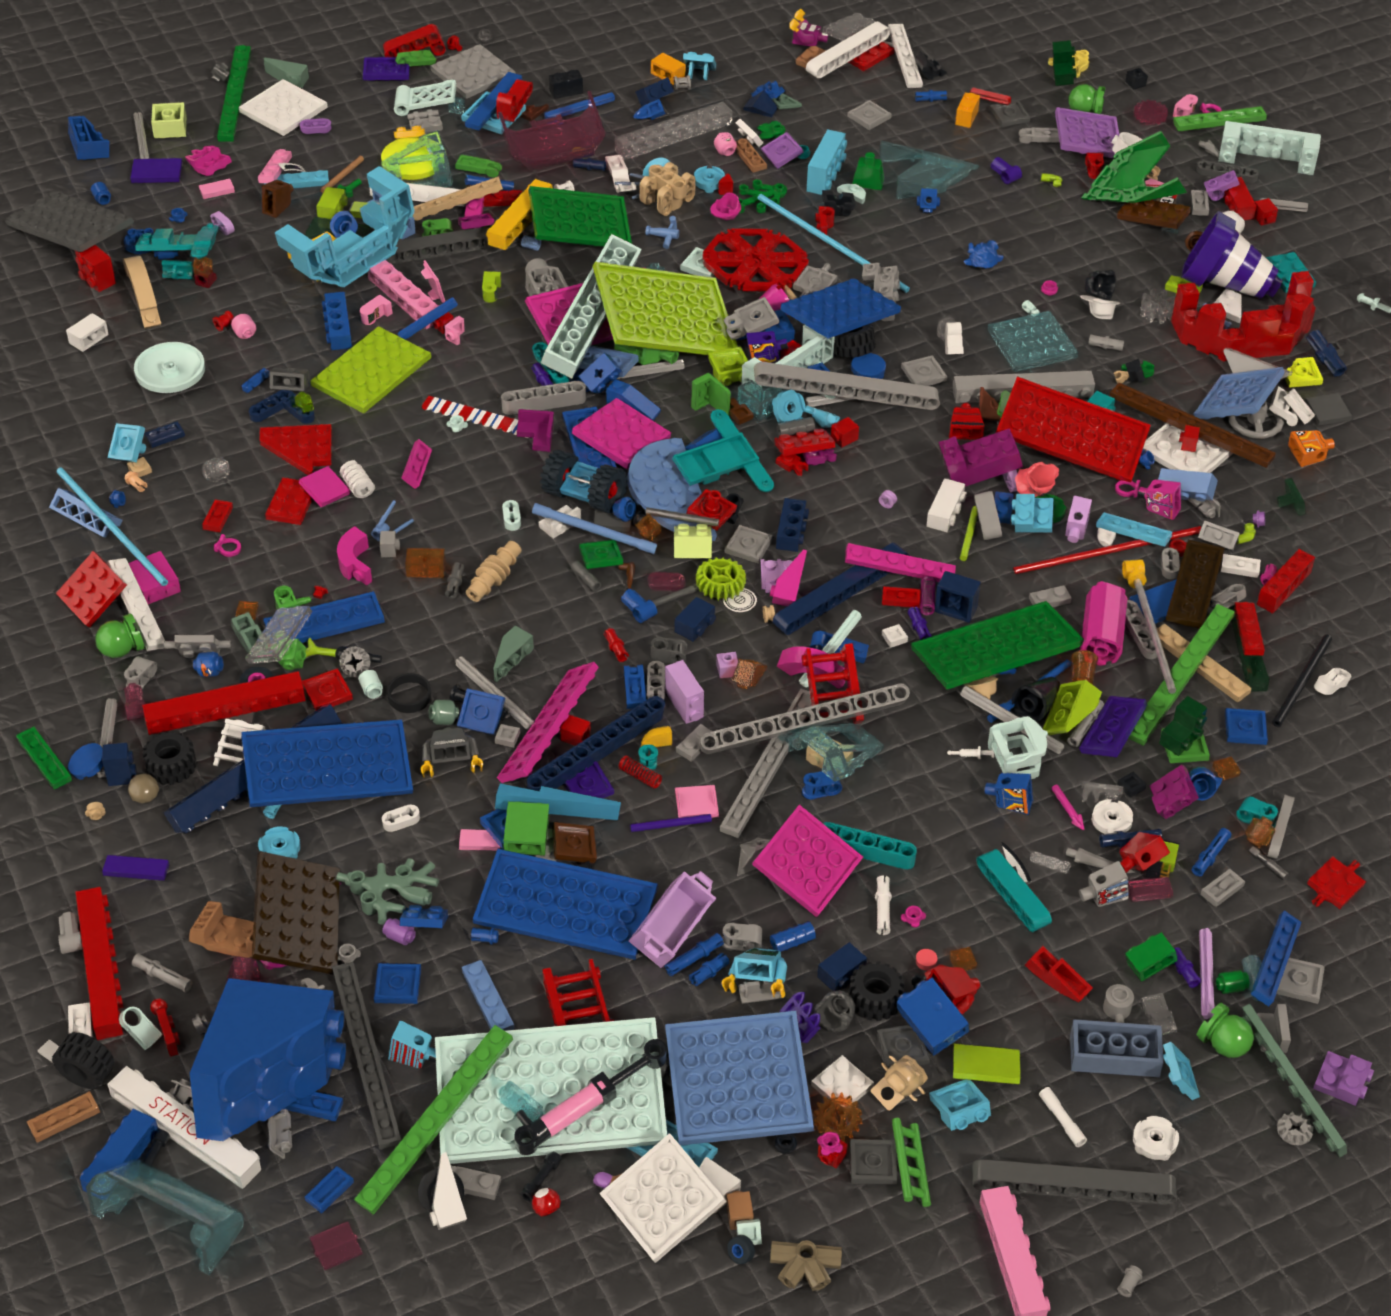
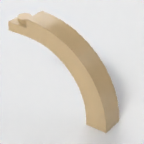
M138 255L124 258L123 264L126 276L130 278L144 329L160 326L161 321L155 296L142 257Z

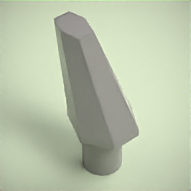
M1200 140L1199 147L1205 148L1206 152L1219 157L1220 151L1210 140L1208 142Z

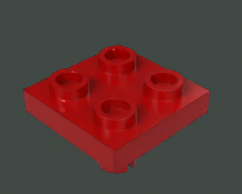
M706 488L687 508L686 514L719 519L718 526L708 525L718 531L736 511L737 505L721 497L719 491H710Z

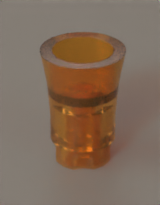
M1086 650L1073 653L1071 656L1072 682L1087 680L1093 685L1098 662L1097 655Z

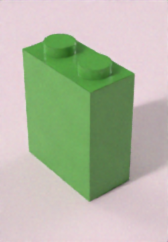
M508 801L504 850L520 854L545 856L549 804Z

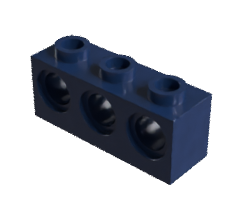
M784 499L777 532L776 549L798 552L799 545H803L804 534L802 532L806 531L807 521H804V519H808L809 509L806 508L805 500Z

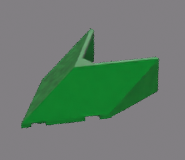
M1159 131L1116 152L1113 156V161L1109 166L1106 165L1091 184L1092 188L1087 194L1084 193L1081 198L1085 200L1136 203L1187 193L1178 177L1158 187L1146 186L1144 179L1170 147L1162 131Z

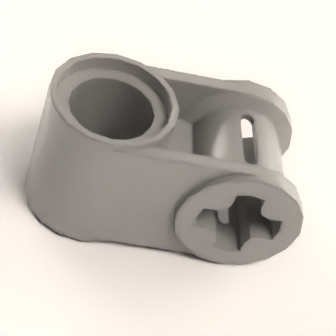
M137 656L124 672V677L127 680L126 689L131 693L140 692L155 675L157 663Z
M728 923L723 927L722 932L724 936L722 939L724 945L722 946L726 950L748 951L752 948H762V928L755 924Z

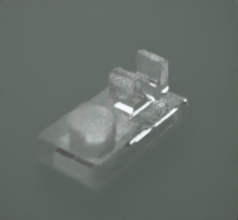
M1084 781L1081 784L1083 802L1087 801V796L1090 793L1094 796V803H1098L1100 794L1105 795L1106 799L1117 800V797L1123 795V786Z

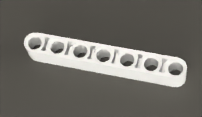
M878 21L874 22L811 59L806 65V71L817 78H822L886 40L891 30Z

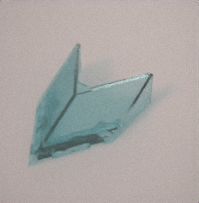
M881 141L879 159L882 163L910 159L911 162H914L915 159L920 160V162L898 176L896 199L920 196L921 188L937 189V194L943 193L947 190L948 186H953L968 176L971 170L979 168L977 164L885 141Z

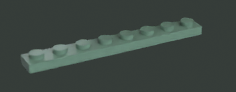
M1250 1004L1242 1007L1244 1015L1242 1018L1249 1023L1254 1031L1256 1042L1259 1046L1263 1044L1267 1050L1265 1054L1271 1063L1275 1062L1278 1066L1277 1072L1283 1081L1287 1080L1290 1084L1289 1090L1294 1098L1299 1097L1304 1113L1307 1116H1312L1315 1129L1319 1134H1324L1327 1139L1325 1142L1330 1151H1335L1339 1158L1347 1154L1346 1143Z

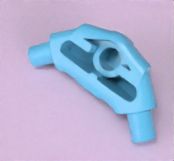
M810 406L805 408V412L812 414V417L822 428H830L833 424L840 421V417L835 414Z

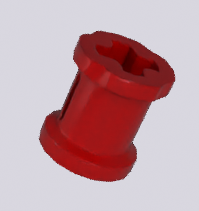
M225 311L223 315L213 317V324L218 331H222L224 327L231 325L234 316L230 311Z

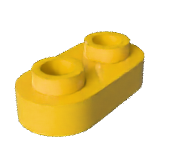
M421 125L412 126V129L398 127L396 128L397 131H394V138L425 135V128H421Z

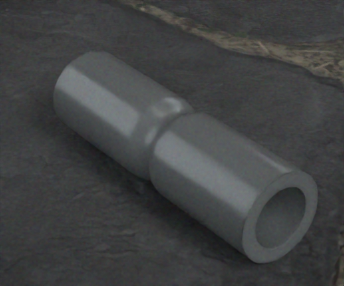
M575 561L571 565V570L583 579L594 592L601 588V582L589 573L579 561Z

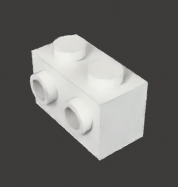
M93 313L66 330L69 344L82 352L109 335L106 321Z

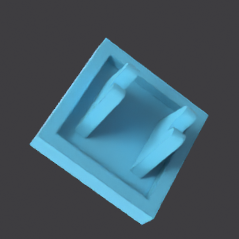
M695 52L683 54L684 64H686V68H689L688 75H690V79H692L694 69L704 70V80H707L709 70L716 71L715 58L711 54L697 55Z

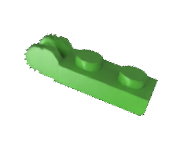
M460 155L455 168L478 174H487L489 177L494 178L499 175L502 165L488 159Z

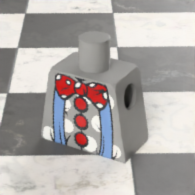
M1117 861L1088 876L1089 886L1079 890L1083 902L1093 898L1098 907L1129 899L1128 876L1120 862Z

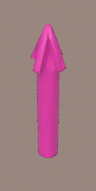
M1058 785L1052 786L1051 790L1072 819L1071 823L1084 830L1082 815L1077 814Z

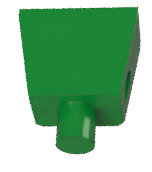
M868 152L865 154V157L859 158L852 184H857L862 188L882 191L884 184L882 161L875 159L874 153Z

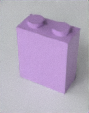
M681 660L665 666V693L684 722L687 724L703 718L704 691L685 662Z

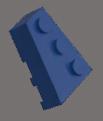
M85 116L68 117V134L77 160L109 158V141L104 139L102 134L94 129V125Z

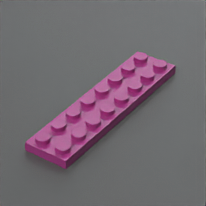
M595 662L567 671L497 776L501 783L514 781L521 777L526 778L532 773V768L542 758L541 754L549 747L553 736L559 732L560 725L569 717L568 713L576 706L578 698L586 691L587 684L595 677V672L599 668Z

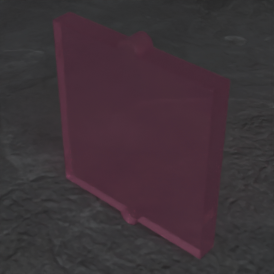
M348 1221L310 1237L315 1249V1257L319 1258L324 1271L363 1254L357 1242L358 1237L353 1233Z

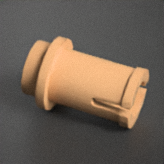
M130 471L125 475L124 479L128 485H132L139 492L145 491L142 485L147 488V483L139 478L136 472Z

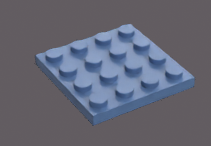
M1283 367L1221 375L1194 412V416L1207 420L1214 417L1223 418L1231 415L1239 416L1241 414L1257 413L1284 375Z

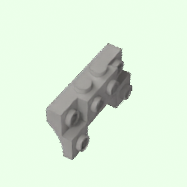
M880 263L863 264V281L873 280L874 291L881 293L884 297L893 300L895 303L899 301L897 289H900L898 267H881ZM895 315L889 316L881 320L894 321Z

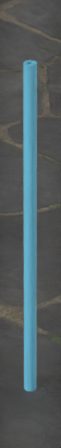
M62 467L58 468L57 473L154 578L162 586H166L168 580Z

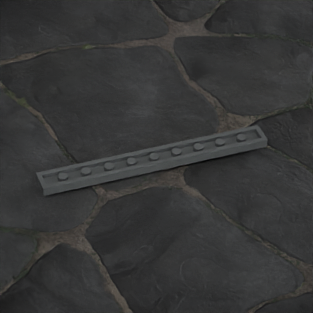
M354 962L333 966V974L379 1149L396 1146L401 1142V1137Z

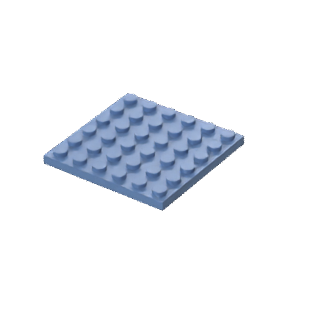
M796 1011L665 1024L677 1134L680 1146L814 1131Z

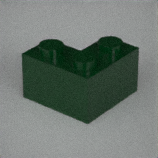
M1071 40L1052 42L1055 86L1074 84L1076 68H1073L1075 66V57L1072 56H1075V47L1071 46Z
M1187 696L1176 706L1174 719L1162 730L1159 744L1178 756L1184 750L1188 751L1192 743L1196 739L1199 740L1204 733L1203 725L1207 720V707Z

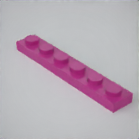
M848 543L846 546L845 563L921 579L929 576L933 577L936 582H940L945 571L955 573L956 566L851 543Z

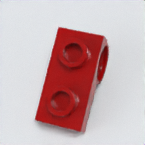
M819 206L818 213H815L816 229L826 235L827 229L834 226L835 210L833 208Z

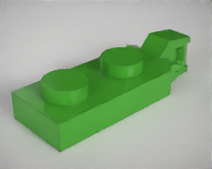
M430 50L401 52L397 54L395 59L397 64H408L410 67L433 65L437 60Z

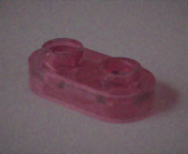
M654 572L648 576V587L655 591H678L685 587V577L680 573Z

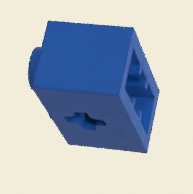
M603 353L579 377L591 392L598 394L607 388L606 385L610 381H614V379L619 377L622 369L610 355Z

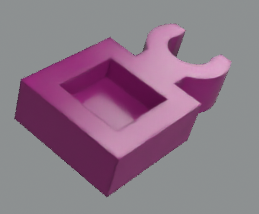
M834 449L803 453L804 459L810 465L822 464L825 461L834 462L837 454H834Z

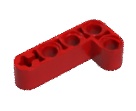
M434 24L426 25L386 41L383 44L385 57H397L398 53L419 51L429 46L436 56L443 55L446 51L442 35Z
M517 79L508 93H498L496 100L497 119L509 122L515 121L532 93V82Z

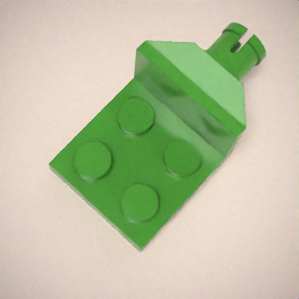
M615 344L614 347L617 351L638 355V362L642 365L656 363L661 360H666L673 364L679 357V352L620 344Z

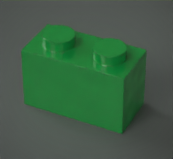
M1162 932L1150 936L1145 942L1131 947L1125 953L1128 965L1141 982L1177 961L1175 949Z

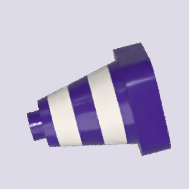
M1217 211L1188 255L1183 265L1181 278L1190 283H1195L1197 287H1200L1205 281L1260 299L1265 294L1273 297L1283 281L1277 277L1278 269L1235 230L1236 221Z

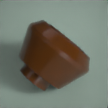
M1193 231L1188 234L1185 245L1189 251L1193 249L1203 232Z

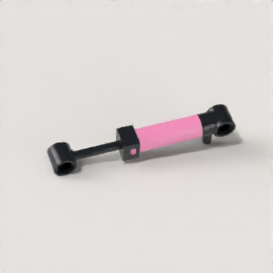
M659 1039L649 1040L644 1046L642 1058L610 1079L604 1072H601L590 1080L588 1086L534 1122L529 1119L523 1110H519L516 1116L523 1126L519 1127L514 1134L517 1151L522 1155L533 1154L539 1145L600 1104L605 1106L615 1099L616 1085L646 1065L653 1069L661 1068L666 1062V1046L664 1042ZM659 1052L660 1055L652 1056L651 1053ZM524 1138L531 1139V1141L528 1143L521 1142V1140Z

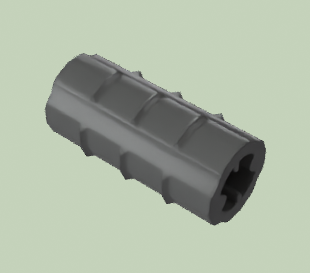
M812 417L777 423L779 436L783 434L796 435L798 432L809 433L815 430Z

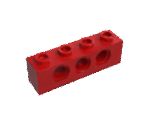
M1298 549L1261 588L1257 606L1273 614L1309 576L1315 557Z

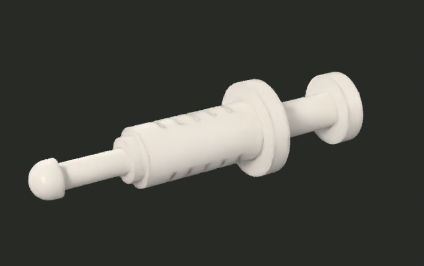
M978 746V749L949 750L947 752L948 755H960L961 757L973 756L981 759V755H991L994 758L992 749L981 750V746Z

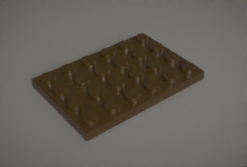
M262 851L258 853L252 959L334 975L332 967L337 966L340 882L336 880L338 872H340V868Z

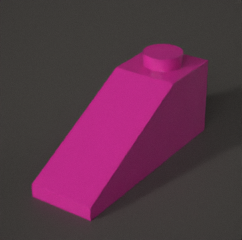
M803 549L777 579L776 586L772 585L770 596L773 597V604L787 607L796 601L807 550Z

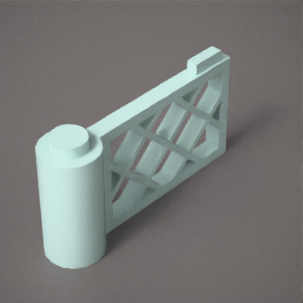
M452 79L442 83L414 88L401 85L396 89L394 112L399 116H405L409 113V110L455 102L456 81Z

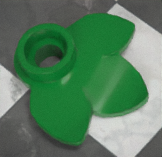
M772 121L770 124L764 123L757 127L762 132L759 135L760 139L778 138L786 130L785 126L781 125L779 121Z

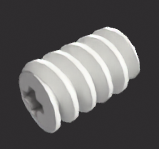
M351 460L342 465L340 476L355 497L365 498L374 492L375 485L360 464H357L355 460Z

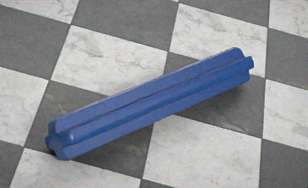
M451 297L399 331L398 336L406 340L457 307V301Z

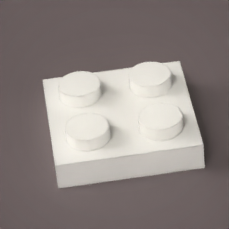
M842 1055L811 1081V1086L844 1113L874 1087V1082Z

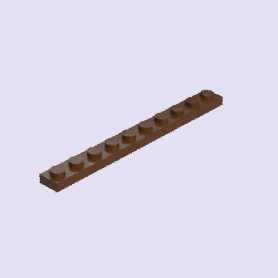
M1118 383L1110 391V397L1115 398V400L1185 431L1186 425L1200 427L1199 438L1267 468L1275 459L1276 453L1124 384Z

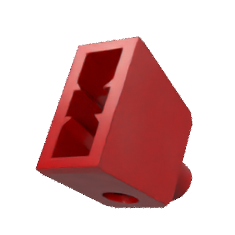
M1139 832L1120 849L1119 853L1123 859L1120 861V864L1125 873L1131 869L1144 871L1168 855L1170 851L1160 835Z

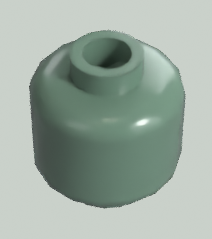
M435 700L429 706V719L435 725H452L459 716V709L455 707L452 700Z

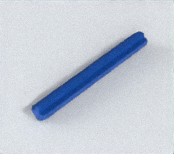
M610 92L544 113V118L546 121H551L610 103L615 100V95Z

